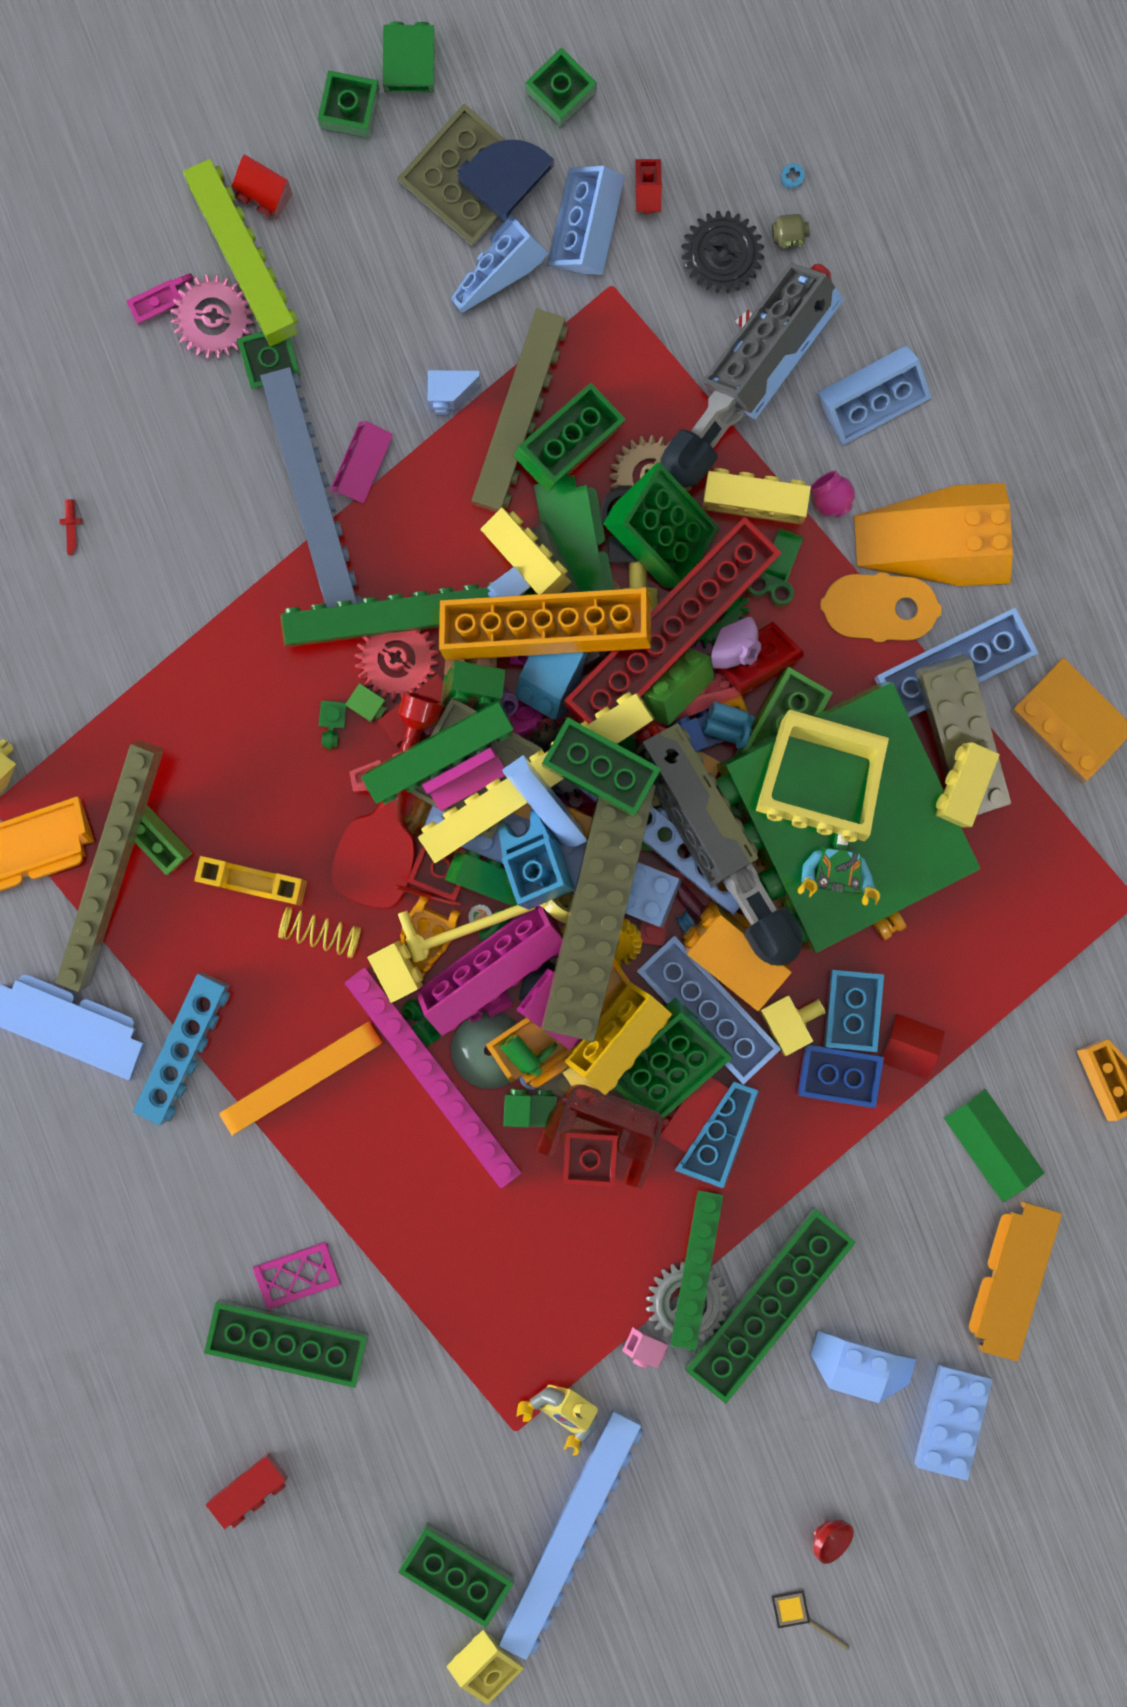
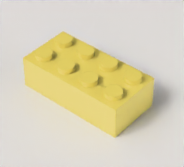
M714 468V471H708L702 505L703 510L803 524L807 515L811 486H806L804 481L790 480V483L780 482V478L774 476H765L764 479L754 478L755 475L748 472H739V475L729 474V470Z

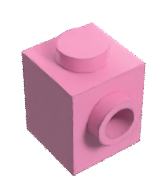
M632 1328L622 1351L633 1358V1363L646 1369L650 1365L658 1369L660 1362L666 1356L668 1344L658 1337Z

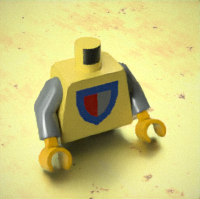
M548 1385L547 1388L532 1397L530 1402L522 1401L518 1404L516 1416L524 1414V1422H529L532 1419L533 1409H539L563 1427L575 1433V1435L568 1436L564 1446V1450L567 1447L574 1448L573 1456L578 1455L582 1441H586L597 1427L596 1414L598 1408L571 1389Z

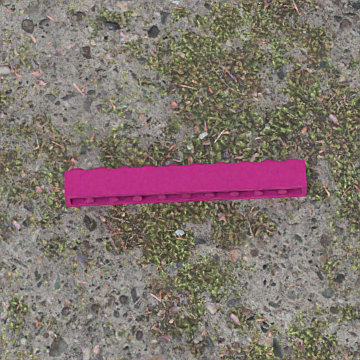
M364 967L347 980L344 984L500 1189L522 1173L521 1169L429 1048L424 1045L411 1028L412 1026L404 1018L397 1006L390 1002L386 992L368 968Z

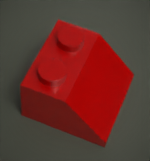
M243 155L231 186L234 194H236L235 199L244 205L251 203L256 206V211L266 218H269L271 215L278 219L293 194L288 180L249 156Z

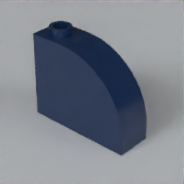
M503 140L485 147L470 162L466 160L458 169V182L504 222L554 167V159L543 149L532 143L522 140Z

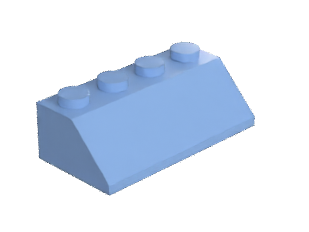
M606 166L569 168L548 258V266L585 275L603 274L625 179L624 175Z
M907 345L817 392L823 411L842 445L851 442L932 398L920 361Z

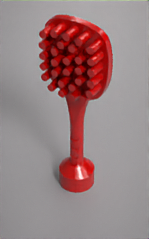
M407 691L403 693L398 713L407 728L399 753L418 744L422 731L437 725L444 705L442 702L418 693ZM405 789L396 793L398 797L385 805L381 801L375 811L367 815H361L352 821L339 842L332 867V883L340 894L352 901L372 907H391L399 901L404 891L396 890L394 886L397 884L407 887L408 885L407 881L414 864L415 843L412 832L402 821V803Z

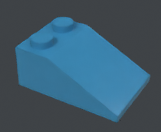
M587 652L529 655L519 676L515 696L518 700L549 718L558 720L570 712L563 705V702L580 683Z

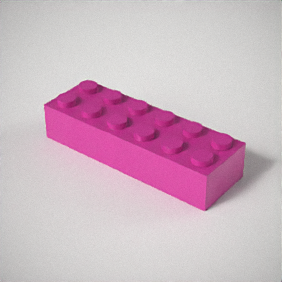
M537 906L535 910L514 918L423 984L421 988L415 990L424 1016L443 1036L447 1032L456 1029L469 1016L475 1015L487 1003L496 1000L509 987L517 985L527 974L536 971L545 961L559 954L563 935L556 920L543 907Z

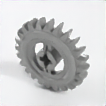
M681 1261L680 1269L671 1264V1273L662 1269L661 1272L664 1278L654 1277L658 1286H649V1290L654 1295L647 1296L646 1299L653 1302V1305L646 1307V1310L655 1312V1314L649 1317V1321H658L654 1327L655 1330L664 1328L663 1338L673 1332L677 1306L670 1310L669 1300L676 1288L681 1286L684 1261ZM714 1269L710 1270L706 1292L707 1307L702 1315L699 1338L703 1343L706 1342L705 1334L712 1337L714 1335L712 1329H718L721 1326L718 1321H725L727 1318L722 1312L730 1310L729 1306L723 1304V1302L730 1299V1296L722 1295L727 1286H718L722 1277L719 1276L713 1279ZM679 1295L677 1296V1299H676V1305L678 1304Z

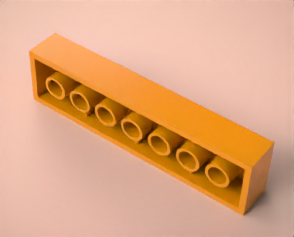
M646 588L440 600L439 650L445 660L651 648V599Z

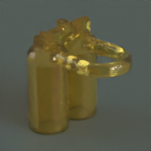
M417 796L414 799L408 816L402 815V821L409 824L408 829L414 835L421 833V829L424 827L432 808L431 804Z

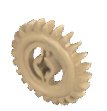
M651 435L649 442L646 443L643 436H640L639 445L630 440V450L622 446L621 450L624 456L615 455V459L620 464H611V468L617 471V473L610 474L609 478L617 482L612 484L610 488L614 489L622 485L633 486L632 474L634 468L640 462L649 459L656 460L655 463L647 464L642 468L640 479L657 462H660L664 450L669 445V443L666 446L664 445V437L662 436L658 443H655L654 436ZM688 487V488H684V489H685L686 491H689V490L692 489V487Z

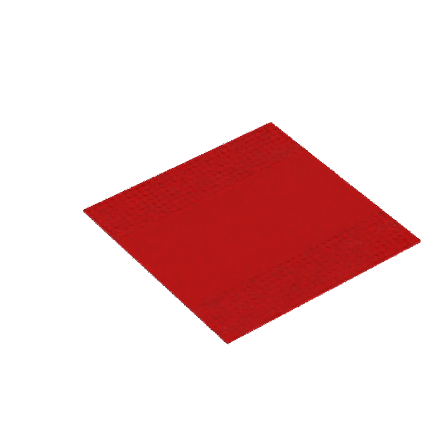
M614 286L606 288L565 323V326L569 328L565 340H560L557 350H560L558 362L556 365H551L549 374H552L549 388H544L541 398H544L541 412H535L533 422H536L535 432L588 384L592 383L626 419L619 431L568 475H574L576 487L587 485V488H594L596 490L600 513L605 497L612 490L610 486L617 482L610 479L609 475L617 473V471L611 468V464H620L615 459V455L624 456L621 450L622 446L630 450V440L639 445L640 436H643L645 442L648 443L651 435L654 436L655 443H658L659 439L663 436L664 445L666 446L672 441L679 430L691 431L708 409L709 402L707 394ZM517 364L371 486L364 503L354 500L333 517L335 522L340 521L344 536L339 537L341 546H347L351 561H347L346 564L348 571H354L357 586H353L356 596L360 595L361 599L377 597V601L388 600L387 596L402 594L403 598L413 597V593L418 591H428V595L438 594V589L452 587L453 591L464 590L463 586L478 584L479 588H485L489 586L488 583L496 581L513 568L512 564L481 531V528L496 512L472 505L471 500ZM733 425L726 430L713 448L717 453L718 459L709 471H714V468L729 470V474L739 475V472H748L754 474V478L764 479L765 476L777 477ZM644 460L634 468L632 474L634 484L640 480L642 468L647 464L655 463L656 460ZM518 463L517 470H520L516 485L511 484L509 494H512L508 509L505 510L508 513L514 511L524 521L521 524L524 529L527 527L533 529L541 524L534 485L539 483ZM708 473L697 485L691 486L692 489L687 491L701 508ZM620 498L616 499V500L613 502V504H612V506H611V509L613 508V506L615 505V503H616ZM704 510L720 528L702 559L744 517L772 544H774L779 528L803 537L787 579V583L794 590V595L789 605L784 608H777L771 604L767 594L760 599H754L745 593L741 598H749L750 600L743 607L749 608L750 612L742 616L745 618L752 617L758 630L774 622L803 650L804 657L788 667L833 692L824 710L876 685L874 678L877 675L926 652L916 639L910 641L886 640L883 643H876L872 639L845 637L831 628L820 609L821 599L825 597L828 589L835 581L847 575L859 574V572L808 513L801 525ZM603 524L605 540L602 544L597 545L598 552L607 553L609 558L608 539L614 535ZM307 540L0 797V819L3 822L77 796L81 799L95 842L83 845L86 857H83L80 865L48 875L78 911L130 744L142 740L164 749L147 805L193 854L175 871L165 875L147 854L134 843L103 942L172 1024H174L198 973L205 972L230 985L227 991L230 993V997L224 1007L220 1006L217 1015L220 1016L218 1023L213 1030H209L206 1036L209 1039L205 1050L202 1053L199 1052L198 1055L237 1102L363 1024L371 1022L383 1042L381 1045L255 1121V1123L513 1431H519L528 1423L523 1421L524 1414L516 1416L520 1402H530L532 1397L547 1388L548 1385L566 1389L570 1388L629 1337L632 1328L639 1329L649 1320V1317L655 1314V1312L646 1310V1307L653 1305V1302L646 1299L647 1296L654 1295L649 1290V1286H658L654 1277L663 1279L662 1269L671 1273V1264L680 1269L681 1261L685 1263L698 1191L723 1195L711 1263L712 1267L1127 914V886L991 728L997 753L1000 754L999 760L1012 804L977 815L972 827H961L981 869L898 911L907 927L902 931L893 932L892 936L885 941L872 924L817 953L804 949L802 945L798 957L788 964L792 973L763 1005L764 1007L784 995H789L795 1008L798 1010L819 999L826 1012L830 970L883 974L884 983L877 1052L850 1049L839 1050L881 1056L897 1013L945 1031L940 1056L928 1079L883 1063L876 1108L797 1095L804 1047L787 1056L782 1055L780 1051L777 1052L744 1084L760 1090L726 1187L721 1188L675 1171L686 1153L660 1136L662 1130L659 1129V1126L664 1119L655 1124L629 1100L623 1117L619 1118L557 1096L556 1127L503 1126L505 1094L510 1093L511 1088L527 1089L526 1094H537V1090L540 1089L524 1087L520 1082V1078L512 1084L510 1082L503 1087L494 1089L480 1088L464 1080L457 1072L451 1056L452 1040L457 1029L464 1022L462 1021L456 1029L444 1034L428 1046V1048L521 1169L522 1173L500 1189L344 984L364 967H367L381 985L367 957L399 940L401 942L402 924L398 914L404 911H408L409 914L420 896L404 892L399 901L391 907H372L343 896L334 888L332 883L333 862L344 832L357 817L372 813L378 806L368 790L353 792L349 771L377 760L383 763L392 758V754L399 752L401 745L397 747L379 725L378 720L375 719L372 724L347 707L345 729H334V733H339L338 747L332 748V750H326V747H322L323 732H328L329 728L319 727L321 701L347 703L358 684L360 683L364 686L368 678L358 677L364 669L355 667L356 664L362 662L361 659L355 657V654L363 653V650L358 648L357 644H366V641L363 637L284 647L280 620L281 613H285L287 608L300 607L301 611L311 610L312 605L325 604ZM610 565L614 590L629 588V565ZM647 571V587L657 588L659 604L668 595L669 591H672L674 588H663ZM756 580L751 585L755 591L764 590V584L760 580ZM777 589L775 597L778 600L784 601L788 599V593L784 589ZM726 612L714 624L720 622L724 618ZM440 627L421 629L420 634L429 632L426 642L435 641L430 650H437L438 654L431 657V659L438 661L439 664L430 668L444 681L445 658L439 650ZM393 641L385 645L388 648L393 646L403 648L407 653L408 662L413 666L415 665V653L408 644L402 641ZM387 652L393 660V665L395 662L404 664L400 657L401 653L396 656ZM379 653L378 664L385 675L392 678H401L408 674L405 670H391L386 665L385 656ZM499 657L498 668L505 670L504 686L515 695L519 676L524 666L511 665L510 657ZM595 666L594 668L590 669L589 671L583 673V674L581 675L580 683H581L597 666ZM780 672L742 695L749 715L756 717ZM428 675L427 677L431 679L435 675ZM372 684L366 688L372 691L374 685ZM381 690L375 694L381 697ZM390 693L387 694L384 698L387 702L385 704L387 708L385 714L401 703L400 694H397L395 701L391 700ZM925 710L911 717L910 720L945 791L947 786L945 784L946 779ZM698 713L689 716L690 720L698 719ZM673 723V724H670V725H668V726H666V727H663V728H666V729H667V728L673 726L674 723ZM436 725L426 731H422L419 742L429 738ZM638 738L635 739L636 747L638 748L641 743ZM725 741L702 752L722 762L734 756L737 748L736 744ZM718 771V773H717L715 779L721 777V774H720L719 771ZM404 790L402 821L414 837L415 863L422 846L418 837L423 834L421 829L426 823L432 805ZM571 792L569 804L574 807L580 806L583 803V795L579 792V798H576ZM684 843L681 844L680 851H677L678 855L688 854L689 856L690 852ZM640 851L639 863L649 867L655 866L675 870L673 866L655 851ZM481 855L479 860L487 862L488 857ZM200 856L306 880L307 885L302 906L195 882ZM686 877L680 878L682 882L669 912L664 945L673 936L682 944L685 940L683 938L685 933L675 919L677 916L682 917L683 912L686 911L697 926L701 921V914L707 908L706 904L713 901L711 898L706 897L705 893L701 892L697 886L689 888ZM409 883L407 885L409 888L432 893ZM462 887L456 901L461 903L462 906L429 899L426 905L427 908L448 918L453 909L461 912L457 927L470 923L468 915L471 908L476 905H485L492 914L497 910H505L512 907ZM432 893L433 897L446 899L442 896ZM287 907L292 908L286 938L293 928L299 911L302 910L299 941L303 938L312 916L316 915L312 939L313 945L322 930L325 920L328 918L326 949L331 943L339 923L342 922L339 953L343 949L354 925L355 927H360L361 933L353 958H348L347 956L352 936L341 955L337 954L338 934L331 948L328 951L324 950L325 929L319 942L313 948L310 945L311 927L304 941L298 944V923L289 939L279 938V928L285 909ZM739 907L736 912L740 915H744L743 911ZM625 913L624 919H628L630 924H634L639 930L641 919ZM555 919L560 930H562L566 923ZM491 926L452 940L445 952L440 955L431 969L424 975L421 983L425 984L479 945L482 941L478 932L489 929ZM642 944L641 952L637 954L636 960L631 959L630 964L627 965L622 959L621 969L631 983L650 994L665 1007L667 1003L636 972L661 947ZM558 955L552 956L547 961L557 964ZM524 977L517 985L505 990L513 1006L501 1012V1014L510 1017L516 1023L526 1018L517 1011V1008L523 1002L519 1000V994ZM714 977L775 1042L760 1012ZM414 991L393 1003L402 1013L404 1003L408 1000H419ZM202 997L200 1000L201 1007L204 1010H209L211 1006L210 1000L206 997ZM826 1013L806 1023V1028L813 1040L809 1045L823 1047ZM191 1020L189 1024L190 1030L198 1033L200 1030L199 1023ZM407 1020L411 1026L417 1023L416 1020ZM486 1046L484 1048V1053L488 1056H491L492 1054ZM725 1065L711 1076L727 1088H730L733 1082L741 1083ZM676 1108L668 1114L669 1117H672ZM566 1129L618 1132L615 1187L563 1184ZM680 1287L676 1288L671 1294L669 1302L679 1295ZM533 1409L532 1419L535 1416H537L541 1412V1410Z

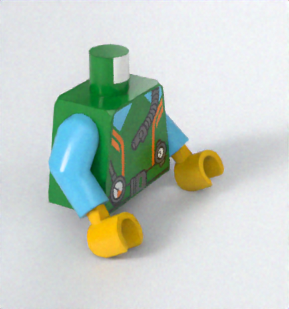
M835 833L833 848L820 847L803 864L802 884L798 888L799 894H802L805 888L809 890L810 898L817 889L861 895L863 892V905L868 904V897L873 898L874 904L877 905L880 893L875 889L872 874L866 860L861 857L860 852L848 851L849 842L844 841L841 838L842 835Z

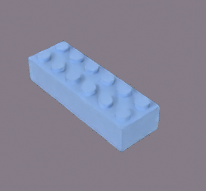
M1013 608L877 675L874 680L876 684L893 682L909 718L926 710L915 672L916 669L965 654L972 659L979 684L1038 654V651L1016 608Z
M675 936L636 971L667 1004L676 997L695 1014L732 1055V1059L725 1066L743 1085L781 1050L706 969L686 954L684 945Z

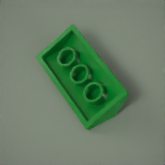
M986 1089L944 1117V1120L1002 1202L1025 1190L1045 1173Z

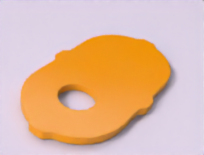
M879 572L876 575L852 574L841 577L830 586L825 597L820 602V609L834 631L845 637L872 639L876 643H883L886 640L910 641L918 639L931 630L942 611V606L938 603L933 590L925 582L913 577L890 576L884 572ZM909 598L916 603L917 614L915 617L904 620L896 614L895 606L900 599Z

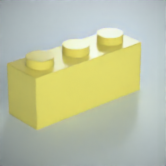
M973 742L963 743L955 753L956 762L953 770L946 777L945 784L947 786L944 794H941L937 800L935 816L960 827H972L1000 754Z

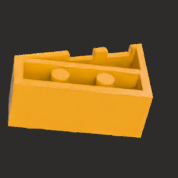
M1109 1039L1097 1041L1077 1050L1107 1121H1118L1127 1117V1059Z

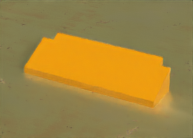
M78 796L0 823V892L20 885L24 877L29 876L31 879L36 880L82 863L83 857H86L83 845L95 842L81 799Z
M615 959L600 1018L630 983ZM527 1018L486 1044L511 1084L523 1077L527 1085H531L533 1088L541 1087L568 1069L569 1066L565 1061L576 1048L573 1046L569 1050ZM518 1034L536 1056L553 1042H556L558 1046L540 1064L539 1067L542 1070V1074L536 1077L529 1073H522L500 1049L499 1045L509 1036Z
M1024 1201L1021 1203V1206L1024 1207L1022 1215L1011 1212L1010 1214H1003L1000 1218L987 1262L988 1267L993 1270L992 1277H984L982 1279L968 1325L969 1330L975 1333V1337L984 1339L983 1345L979 1344L978 1347L981 1352L1014 1361H1019L1062 1217V1213Z

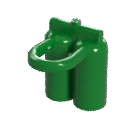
M518 1034L509 1036L499 1045L500 1049L522 1073H529L536 1077L542 1074V1070L539 1067L540 1064L558 1046L556 1042H553L536 1056Z

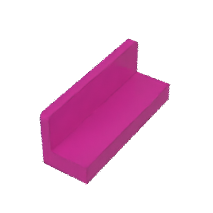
M359 421L330 491L337 495H345L359 503H364L393 434L368 421Z
M490 747L424 783L422 786L427 794H431L436 806L442 811L485 788L494 780L505 777L502 771L505 767L494 747Z

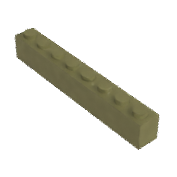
M538 308L535 310L471 500L472 505L496 513L501 508L508 509L512 498L509 490L511 484L516 485L520 470H517L519 462L513 455L518 446L527 439V436L534 433L536 422H533L535 412H541L544 398H541L544 388H549L552 374H549L552 364H557L560 350H557L559 341H564L569 327L565 326V317Z

